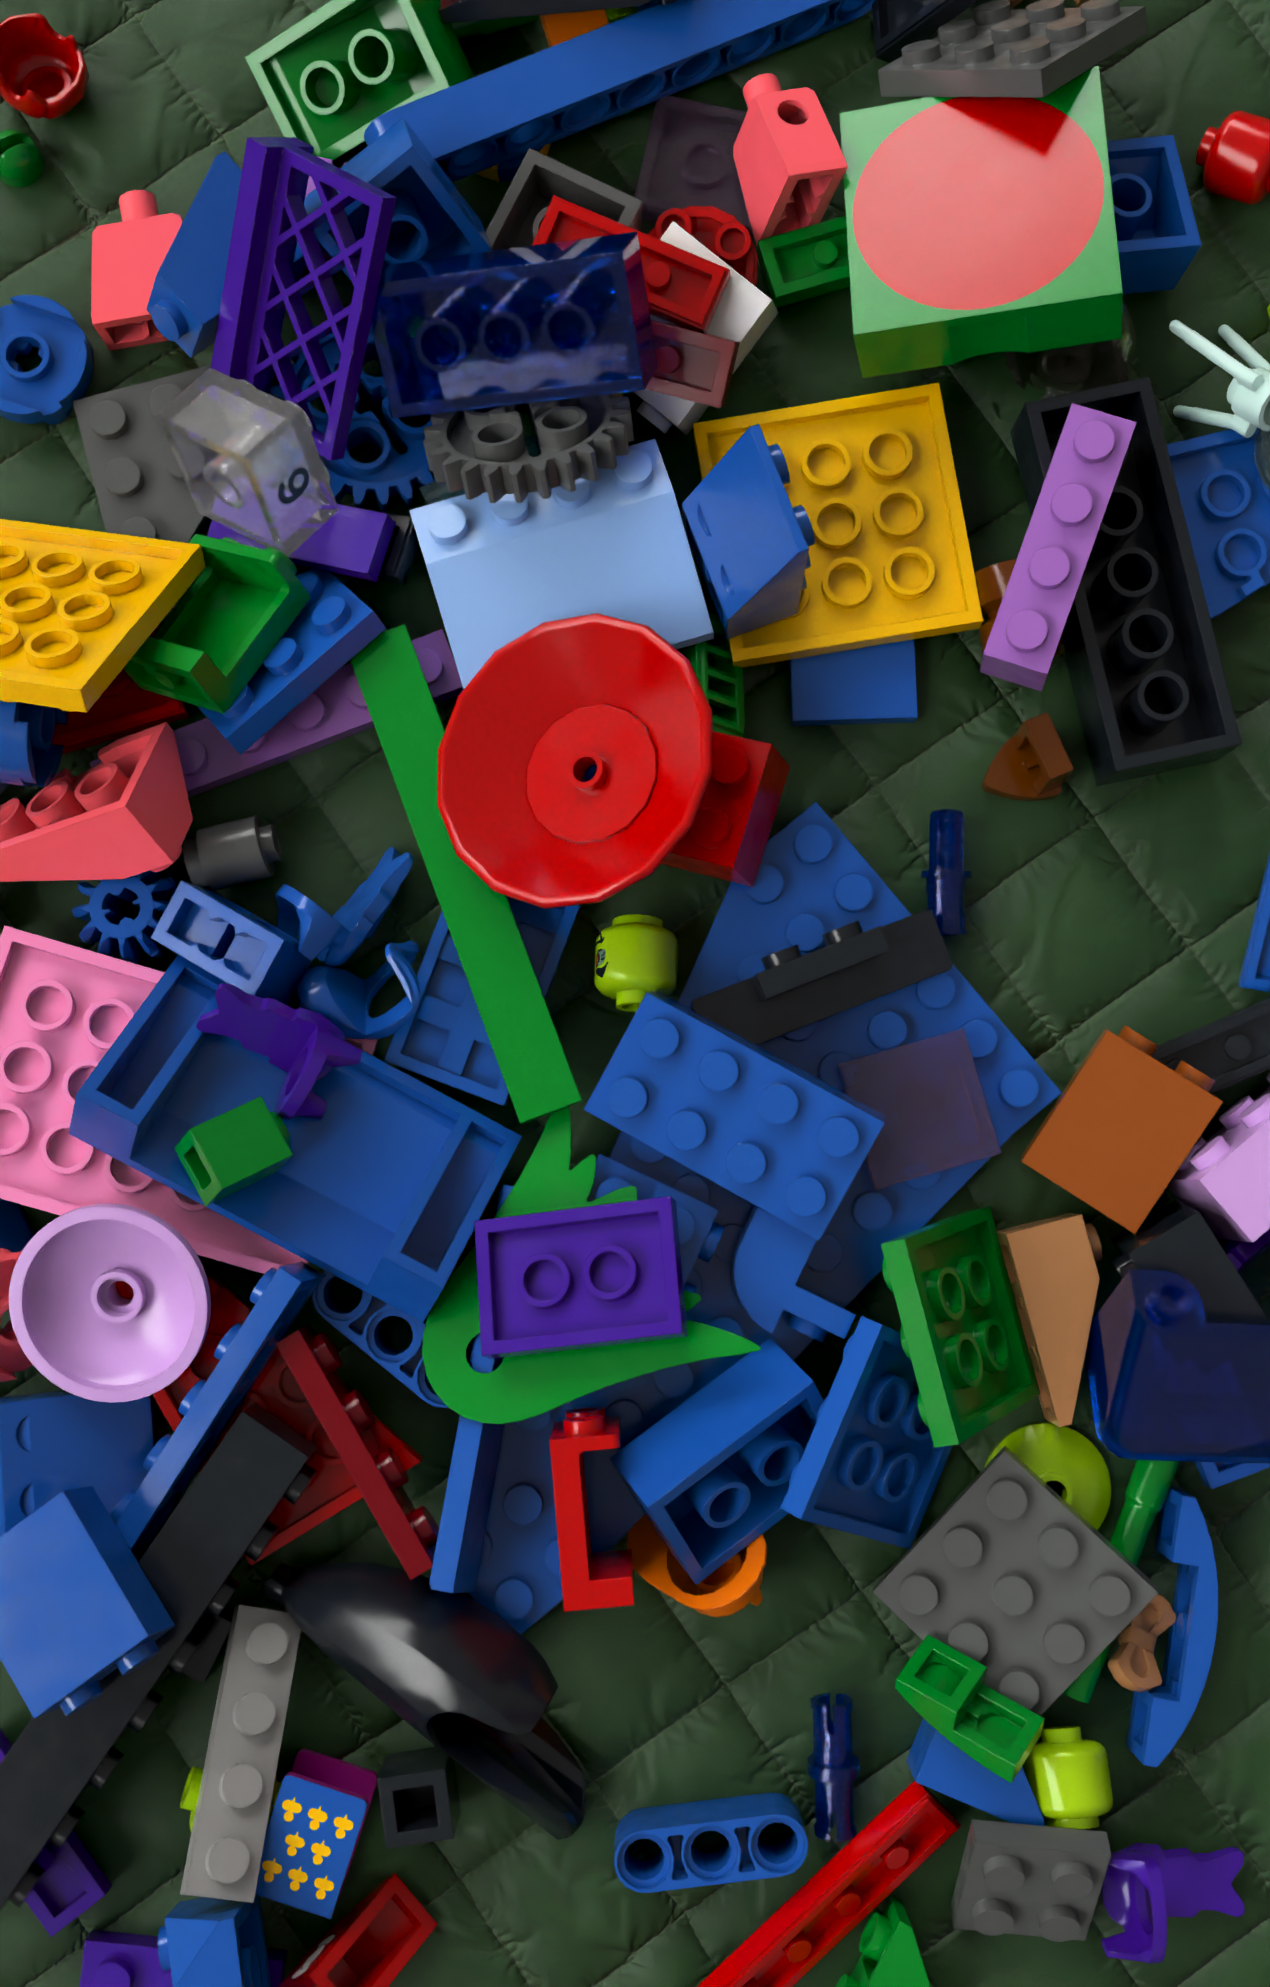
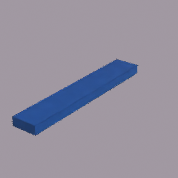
M503 1185V1188H501L497 1212L514 1186ZM479 1334L473 1339L469 1365L479 1373L494 1371L500 1366L503 1358L488 1359L481 1356V1338ZM461 1415L459 1416L429 1581L430 1589L448 1593L475 1592L504 1424L481 1423L464 1418Z

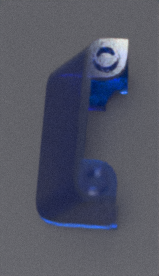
M1130 1269L1092 1319L1085 1353L1094 1425L1099 1440L1108 1451L1120 1458L1130 1460L1270 1463V1325L1206 1323L1200 1295L1187 1279L1177 1273L1168 1271Z

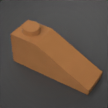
M1065 1213L997 1231L1040 1394L1038 1396L1043 1415L1047 1421L1057 1427L1071 1425L1073 1421L1100 1280L1095 1262L1101 1261L1103 1257L1100 1240L1094 1226L1091 1223L1085 1224L1082 1214Z

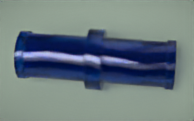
M822 1693L810 1699L813 1719V1754L807 1758L808 1776L814 1779V1834L819 1839L830 1841L831 1828L834 1826L833 1813H835L837 1842L850 1840L857 1835L854 1810V1779L860 1775V1760L858 1756L853 1754V1699L845 1694H836V1704L833 1706L834 1721H832L830 1693Z

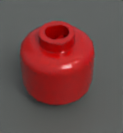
M1234 111L1225 118L1219 128L1210 126L1206 130L1196 156V165L1204 167L1203 183L1206 191L1249 205L1260 203L1270 193V119L1244 111Z

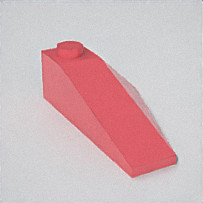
M164 722L110 743L98 750V758L102 762L76 777L67 768L55 775L53 781L39 791L26 805H23L17 798H12L0 805V882L125 879L150 870L152 872H160L171 866L181 855V845L193 821L175 733L169 724Z

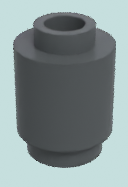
M258 815L198 829L196 837L184 839L182 843L185 865L193 885L199 887L210 886L213 891L272 877L275 873L274 863L283 860L280 839L274 825L264 826Z

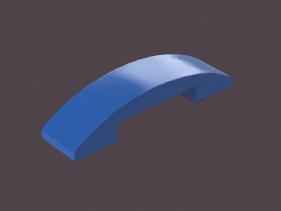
M1175 1486L1170 1487L1164 1506L1160 1511L1154 1549L1170 1561L1178 1563L1172 1609L1176 1614V1621L1169 1627L1161 1685L1149 1691L1133 1692L1126 1746L1143 1765L1156 1768L1171 1752L1195 1712L1211 1666L1218 1622L1217 1569L1207 1524L1197 1499Z

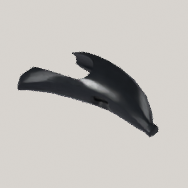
M372 1562L320 1563L298 1570L285 1563H281L266 1582L267 1597L281 1603L296 1625L326 1655L422 1736L503 1799L538 1823L557 1840L568 1838L582 1825L585 1815L586 1786L584 1773L558 1734L541 1717L553 1698L558 1684L543 1656L526 1638L489 1609L464 1594L430 1589L429 1578L419 1575L410 1580L403 1569Z

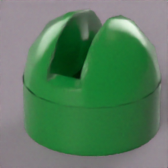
M15 129L1 131L0 179L5 184L16 188L32 185L39 179L44 168L43 156L37 145L22 131Z

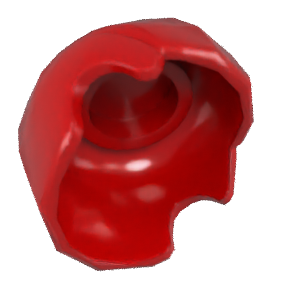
M30 13L9 16L0 23L1 96L14 109L37 119L46 118L51 120L66 115L83 99L89 80L85 60L81 50L78 49L74 36L70 34L64 37L54 31L46 17L42 14Z

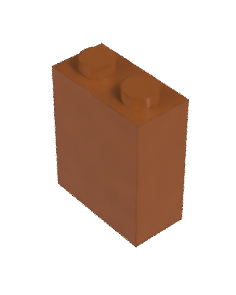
M1124 1025L1118 1035L1106 1028L1103 1029L1022 1153L1021 1162L1135 1234L1223 1101L1209 1092L1216 1082L1215 1080L1182 1060L1176 1069L1172 1070L1152 1057L1158 1047L1157 1044Z

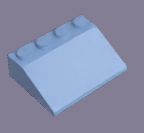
M656 439L629 446L628 455L616 456L617 467L615 469L598 468L599 480L589 481L582 478L575 480L576 490L573 492L558 486L552 488L551 496L548 499H543L537 491L530 492L522 503H516L514 494H505L496 503H490L488 492H484L471 500L466 499V495L463 494L409 510L463 689L495 651L543 622L599 613L649 626L675 649L714 639V631L675 493Z

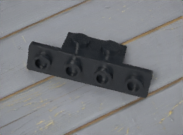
M924 910L883 927L878 926L863 932L860 922L856 921L823 934L826 947L802 956L797 944L761 958L765 971L695 999L692 1002V1008L702 1016L758 1045L946 972L952 968L953 963L935 917L930 910Z

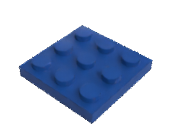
M861 1316L854 1334L848 1339L844 1347L843 1360L829 1394L818 1409L816 1425L802 1458L791 1473L789 1489L781 1509L800 1520L910 1549L953 1445L934 1448L929 1427L925 1425L919 1413V1388L912 1361L906 1356L902 1348L899 1331Z

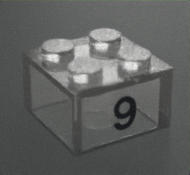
M209 368L156 414L200 514L265 547L275 548L289 557L339 510L329 484V471L320 459L311 434L313 429L312 423L307 414L296 403L290 400L283 401L255 388L246 380H237Z

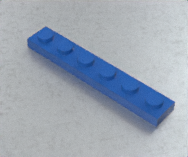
M304 1262L280 1266L278 1270L271 1268L262 1276L250 1295V1301L255 1306L243 1325L235 1324L219 1342L214 1352V1357L220 1361L208 1380L201 1379L181 1402L178 1412L184 1417L173 1435L167 1434L162 1437L146 1457L143 1468L148 1471V1474L138 1490H130L111 1512L112 1520L137 1562L140 1561L172 1514L277 1349L276 1343L284 1338L323 1277Z

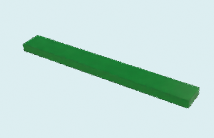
M405 624L383 631L350 661L520 1124L523 1125L581 1103L583 1100L507 896L496 893L489 888L456 855L437 806L438 748L445 729Z

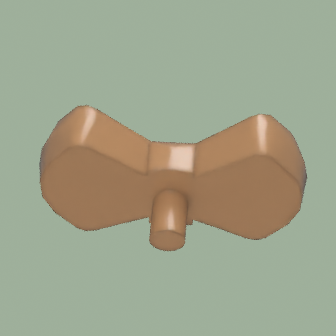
M1159 1594L1118 1636L1120 1647L1108 1661V1668L1114 1679L1120 1686L1131 1691H1149L1162 1683V1677L1154 1657L1157 1637L1176 1621V1614L1170 1603Z

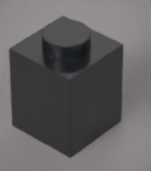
M438 1747L387 1754L377 1778L386 1849L454 1839L461 1813L454 1760Z

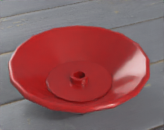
M599 613L543 622L495 651L458 696L438 748L437 806L456 855L494 892L544 909L600 903L651 875L692 828L713 772L712 709L689 659L649 626ZM597 764V771L594 777L584 782L586 771L592 765Z

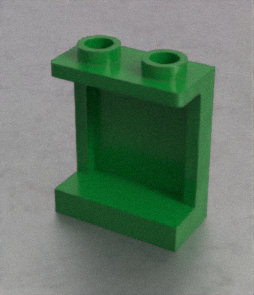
M195 534L189 543L200 544L202 547L206 565L203 573L153 637L149 636L123 669L140 689L225 714L310 600L311 596L296 577L297 569L294 563L279 550L272 547L260 549L243 545L228 537L217 539Z

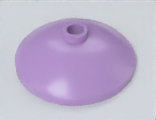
M104 1203L87 1205L66 1212L45 1225L31 1238L21 1252L12 1273L9 1287V1312L14 1333L24 1354L33 1366L50 1382L84 1399L109 1403L127 1402L150 1396L167 1387L193 1362L205 1341L209 1328L211 1295L208 1279L199 1257L189 1242L174 1227L148 1211L123 1204ZM117 1281H124L132 1287L133 1299H125L118 1294L116 1289Z

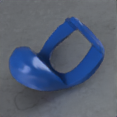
M409 940L405 943L387 944L385 946L387 961L372 976L365 980L338 967L328 965L313 966L303 974L297 984L299 1007L322 1014L344 1032L345 1038L375 1040L392 1035L410 1020L420 1003L419 982L411 967L416 960V954L419 953L418 943ZM396 974L407 996L386 1013L375 1018L370 1017L369 1009L372 999L386 981Z

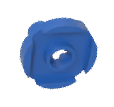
M38 295L11 297L10 299L13 304L0 308V416L10 421L24 424L44 422L54 425L61 423L71 414L72 407H74L73 401L81 399L89 387L94 363L92 344L69 311L59 303ZM32 347L39 348L38 355L42 359L40 365L32 369V371L22 372L20 365L15 362L16 356L18 354L28 355Z

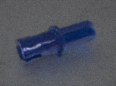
M939 809L931 812L929 825V870L921 871V878L926 879V910H930L933 913L942 936L966 935V879L972 878V872L964 870L965 817L962 811L955 809Z

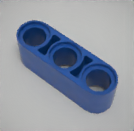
M326 1270L321 1273L323 1277L312 1294L314 1306L318 1313L422 1400L434 1407L448 1408L434 1392L425 1371L422 1349L427 1317L422 1322L363 1290L362 1299L357 1308L353 1310L343 1309L335 1303L331 1294L332 1284L337 1276ZM399 1316L410 1324L413 1338L409 1348L393 1350L383 1342L381 1325L386 1317ZM467 1348L466 1357L469 1363L471 1352Z
M769 1792L645 1807L628 1812L620 1820L615 1830L614 1867L617 1877L625 1887L641 1893L782 1877L794 1873L803 1864L808 1852V1839L798 1806L791 1798L781 1793ZM774 1822L784 1823L792 1828L789 1838L777 1845L767 1844L759 1838L762 1829ZM708 1830L717 1831L727 1839L723 1847L712 1853L702 1852L692 1844L700 1833ZM639 1839H650L661 1848L659 1854L647 1861L631 1857L626 1850L631 1843Z

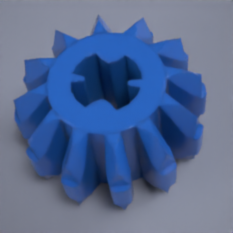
M151 870L125 879L100 880L101 882L97 886L82 881L78 884V890L90 897L89 904H80L74 907L72 912L74 917L90 922L79 933L80 939L87 944L99 942L98 953L114 958L120 953L122 960L134 964L139 963L142 948L155 959L163 955L161 944L150 937L170 902L169 899L173 896L179 884L171 877L160 879L161 871L152 872ZM124 902L134 904L140 908L135 920L119 914Z

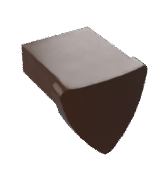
M1048 712L1024 721L1017 733L1006 741L994 757L982 781L984 791L1000 797L1021 801L1046 800L1059 795L1062 791L1061 785L1074 768Z

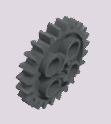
M536 369L527 379H520L515 373H510L507 377V383L500 385L492 380L484 381L485 390L481 392L470 389L463 390L464 401H445V412L433 413L430 416L432 425L424 427L426 440L423 443L429 469L433 471L435 481L437 483L446 482L447 490L450 493L464 489L466 499L469 500L478 497L484 492H488L490 503H496L505 494H514L516 503H522L528 493L536 491L543 499H548L551 496L552 488L558 486L573 492L576 490L575 480L582 478L589 481L599 480L598 468L615 469L617 467L616 456L628 455V442L634 441L629 398L622 396L621 387H609L608 379L604 378L590 381L589 375L584 373L567 378L565 369H559L551 377H543L542 371ZM521 412L529 414L539 456L532 457L528 453L519 415Z

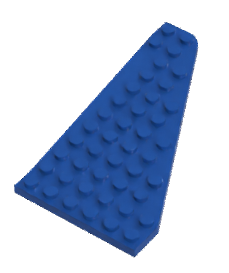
M815 802L767 841L753 887L735 882L730 883L678 1002L693 1010L692 1002L695 999L765 971L761 960L763 957L797 944L803 956L826 947L822 935L842 926L859 921L863 932L909 917L911 913L818 803ZM954 964L946 972L758 1044L761 1048L884 1114L885 1117L884 1126L820 1241H816L796 1285L845 1308L882 1270L884 1255L881 1243L923 1228L1018 1129L1062 1093ZM621 1131L609 1157L610 1159L719 1209L714 1222L725 1228L709 1263L697 1258L686 1281L696 1286L697 1290L695 1293L702 1297L699 1303L687 1311L686 1320L732 1332L757 1345H761L771 1337L794 1361L814 1339L789 1327L788 1323L792 1313L783 1310L773 1334L764 1330L743 1309L732 1285L731 1258L733 1250L753 1206H758ZM749 1353L705 1359L657 1370L607 1386L541 1415L523 1421L504 1424L475 1592H468L474 1601L489 1609L522 1634L563 1599L549 1440L554 1422L566 1419L565 1411L584 1407H605L606 1417H620L621 1439L619 1448L583 1452L592 1552L610 1551L644 1516V1513L609 1458Z

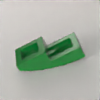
M927 1634L896 1678L894 1688L947 1740L988 1770L1012 1784L1039 1740L1045 1718L984 1685L987 1671L986 1666Z

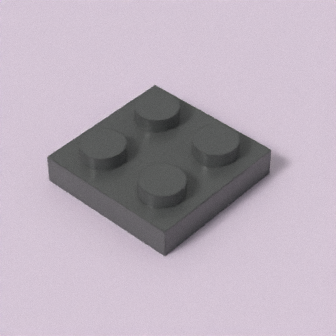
M972 1819L951 1901L953 1929L973 1930L989 1936H997L1004 1933L1038 1936L1054 1942L1069 1940L1085 1941L1112 1856L1107 1832Z

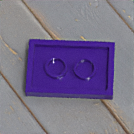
M671 1196L474 1221L481 1356L494 1359L688 1337L676 1201Z

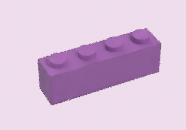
M1071 404L982 657L981 673L1042 692L1137 422L1077 404Z

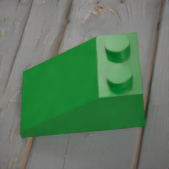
M331 0L246 56L245 59L283 136L295 137L313 146L314 156L332 159L334 165L367 147L364 140L365 130L378 116L475 77L451 24L443 23L438 12L441 5L440 0Z

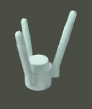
M1171 321L1169 330L1234 377L1227 390V401L1231 404L1234 414L1177 405L1173 409L1174 416L1193 422L1232 429L1246 438H1250L1257 427L1263 431H1270V364L1226 324L1219 327L1218 334L1251 368L1237 361L1181 321Z

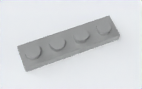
M238 1605L234 1608L180 1895L254 1903L301 1629L287 1612Z

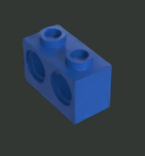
M182 880L150 937L224 982L232 984L248 994L261 998H273L287 1006L297 990L299 980L312 962L298 951L299 940L219 893Z

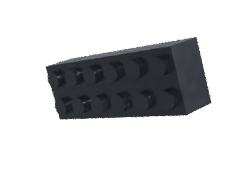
M1144 377L1026 402L1010 434L1031 517L1072 403L1137 422L1064 627L1067 646L1064 654L1097 787L1218 761L1240 746L1242 742L1150 378Z

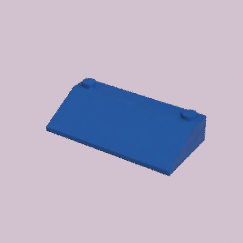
M178 954L77 1092L68 1134L204 1205L174 1149L189 1129L260 1096L269 1112H275L277 1100L287 1072L269 1063V1057L245 1049L241 1045V1041L224 1035L205 1033L197 1029L196 1025L199 1018L218 1007L214 994L219 984L226 982ZM362 1050L359 1064L334 1067L325 1077L315 1081L311 1091L327 1102L322 1119L299 1116L291 1120L281 1118L290 1135L289 1148L293 1156L274 1174L206 1207L424 1322L442 1292L475 1228L474 1221L480 1219L522 1136Z

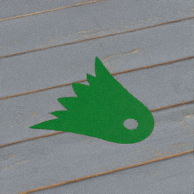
M568 1107L550 1114L529 1161L494 1218L637 1200V1188L635 1186L623 1187L593 1201H587L594 1183L596 1157L594 1154H591L572 1170H569L571 1158V1117ZM475 1244L446 1282L427 1317L423 1334L422 1357L427 1378L434 1392L447 1407L462 1417L477 1422L506 1424L541 1415L607 1386L657 1370L705 1359L760 1351L762 1348L754 1342L732 1332L686 1320L688 1337L504 1357L500 1366L494 1371L479 1373L471 1368L466 1357L470 1341L480 1334ZM684 1291L686 1312L701 1301L702 1297L699 1294Z

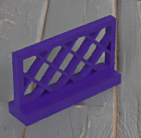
M247 137L206 400L223 410L240 407L330 461L344 459L397 197L314 156V147L295 137ZM311 176L322 206L307 215L304 201L308 179ZM356 200L370 207L365 235L357 242L344 208ZM328 220L341 253L326 262L314 229ZM297 241L310 272L298 282L295 281L292 273ZM346 266L354 286L351 305L344 309L331 276ZM316 287L328 318L315 328L302 299V295ZM285 308L288 311L298 339L286 347L281 338ZM332 332L341 352L339 368L333 373L330 371L319 343L321 339ZM302 351L316 383L303 392L290 361L291 358ZM274 370L286 398V402L278 407L269 402V386H272ZM318 396H321L329 416L326 434L317 430L307 404Z

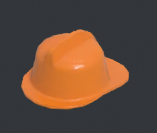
M645 1514L629 1530L627 1549L632 1550L633 1569L647 1583L681 1604L693 1608L700 1614L718 1618L733 1615L744 1609L748 1604L759 1607L763 1601L760 1587L763 1582V1569L767 1558V1543L763 1534L696 1585L659 1538Z

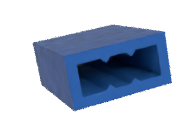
M93 1486L62 1491L0 1536V1660L34 1719L59 1708L62 1709L66 1717L81 1710L104 1693L99 1683L100 1680L117 1668L122 1676L145 1664L160 1652L155 1640L176 1626Z

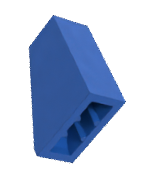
M225 151L214 158L156 275L146 309L151 314L152 320L159 332L168 340L176 342L190 358L213 344L216 337L242 172ZM298 241L292 269L296 282L301 279L306 267V261Z

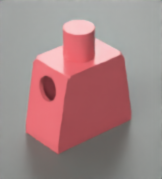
M772 73L758 75L749 80L743 87L742 92L748 111L733 146V157L756 246L759 240L820 223L848 168L845 157L815 91L808 87L782 90L778 77Z
M132 190L122 194L119 197L122 222L100 225L92 232L91 318L94 328L109 351L169 341L159 332L152 320L151 314L146 309L156 275L183 220L179 214L175 213L159 215L156 196L146 190Z

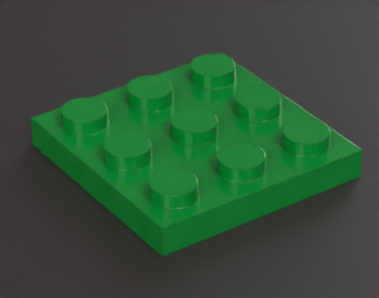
M990 1206L964 1211L881 1243L884 1255L882 1264L884 1280L890 1291L894 1293L902 1324L900 1328L901 1345L906 1356L912 1361L919 1388V1413L925 1425L929 1427L934 1448L958 1445L1040 1394Z

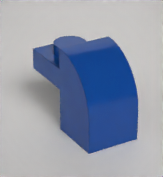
M753 1206L736 1242L731 1258L732 1285L743 1309L760 1327L773 1334L782 1312L785 1310L792 1313L788 1323L789 1327L823 1343L828 1332L845 1339L856 1315L796 1285L817 1239L767 1211Z

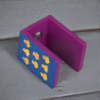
M306 1748L299 1750L291 1772H288L282 1780L268 1823L256 1895L331 1919L343 1890L377 1785V1772Z

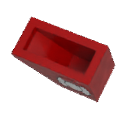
M394 1873L326 1932L279 1987H389L438 1924L397 1874Z

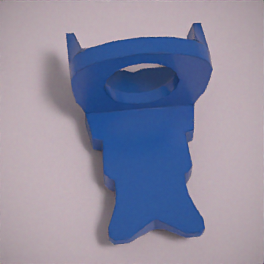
M388 848L368 879L359 885L347 903L341 906L333 916L304 894L287 884H283L275 894L279 909L276 927L299 939L298 951L310 961L317 957L319 961L328 966L343 965L357 951L364 940L373 936L392 900L397 895L401 883L409 873L414 857L408 852L399 856L395 848Z

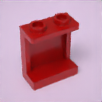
M584 1407L565 1411L566 1419L554 1422L549 1440L564 1612L634 1605L632 1550L592 1552L583 1454L584 1451L619 1448L621 1439L620 1417H606L605 1407Z

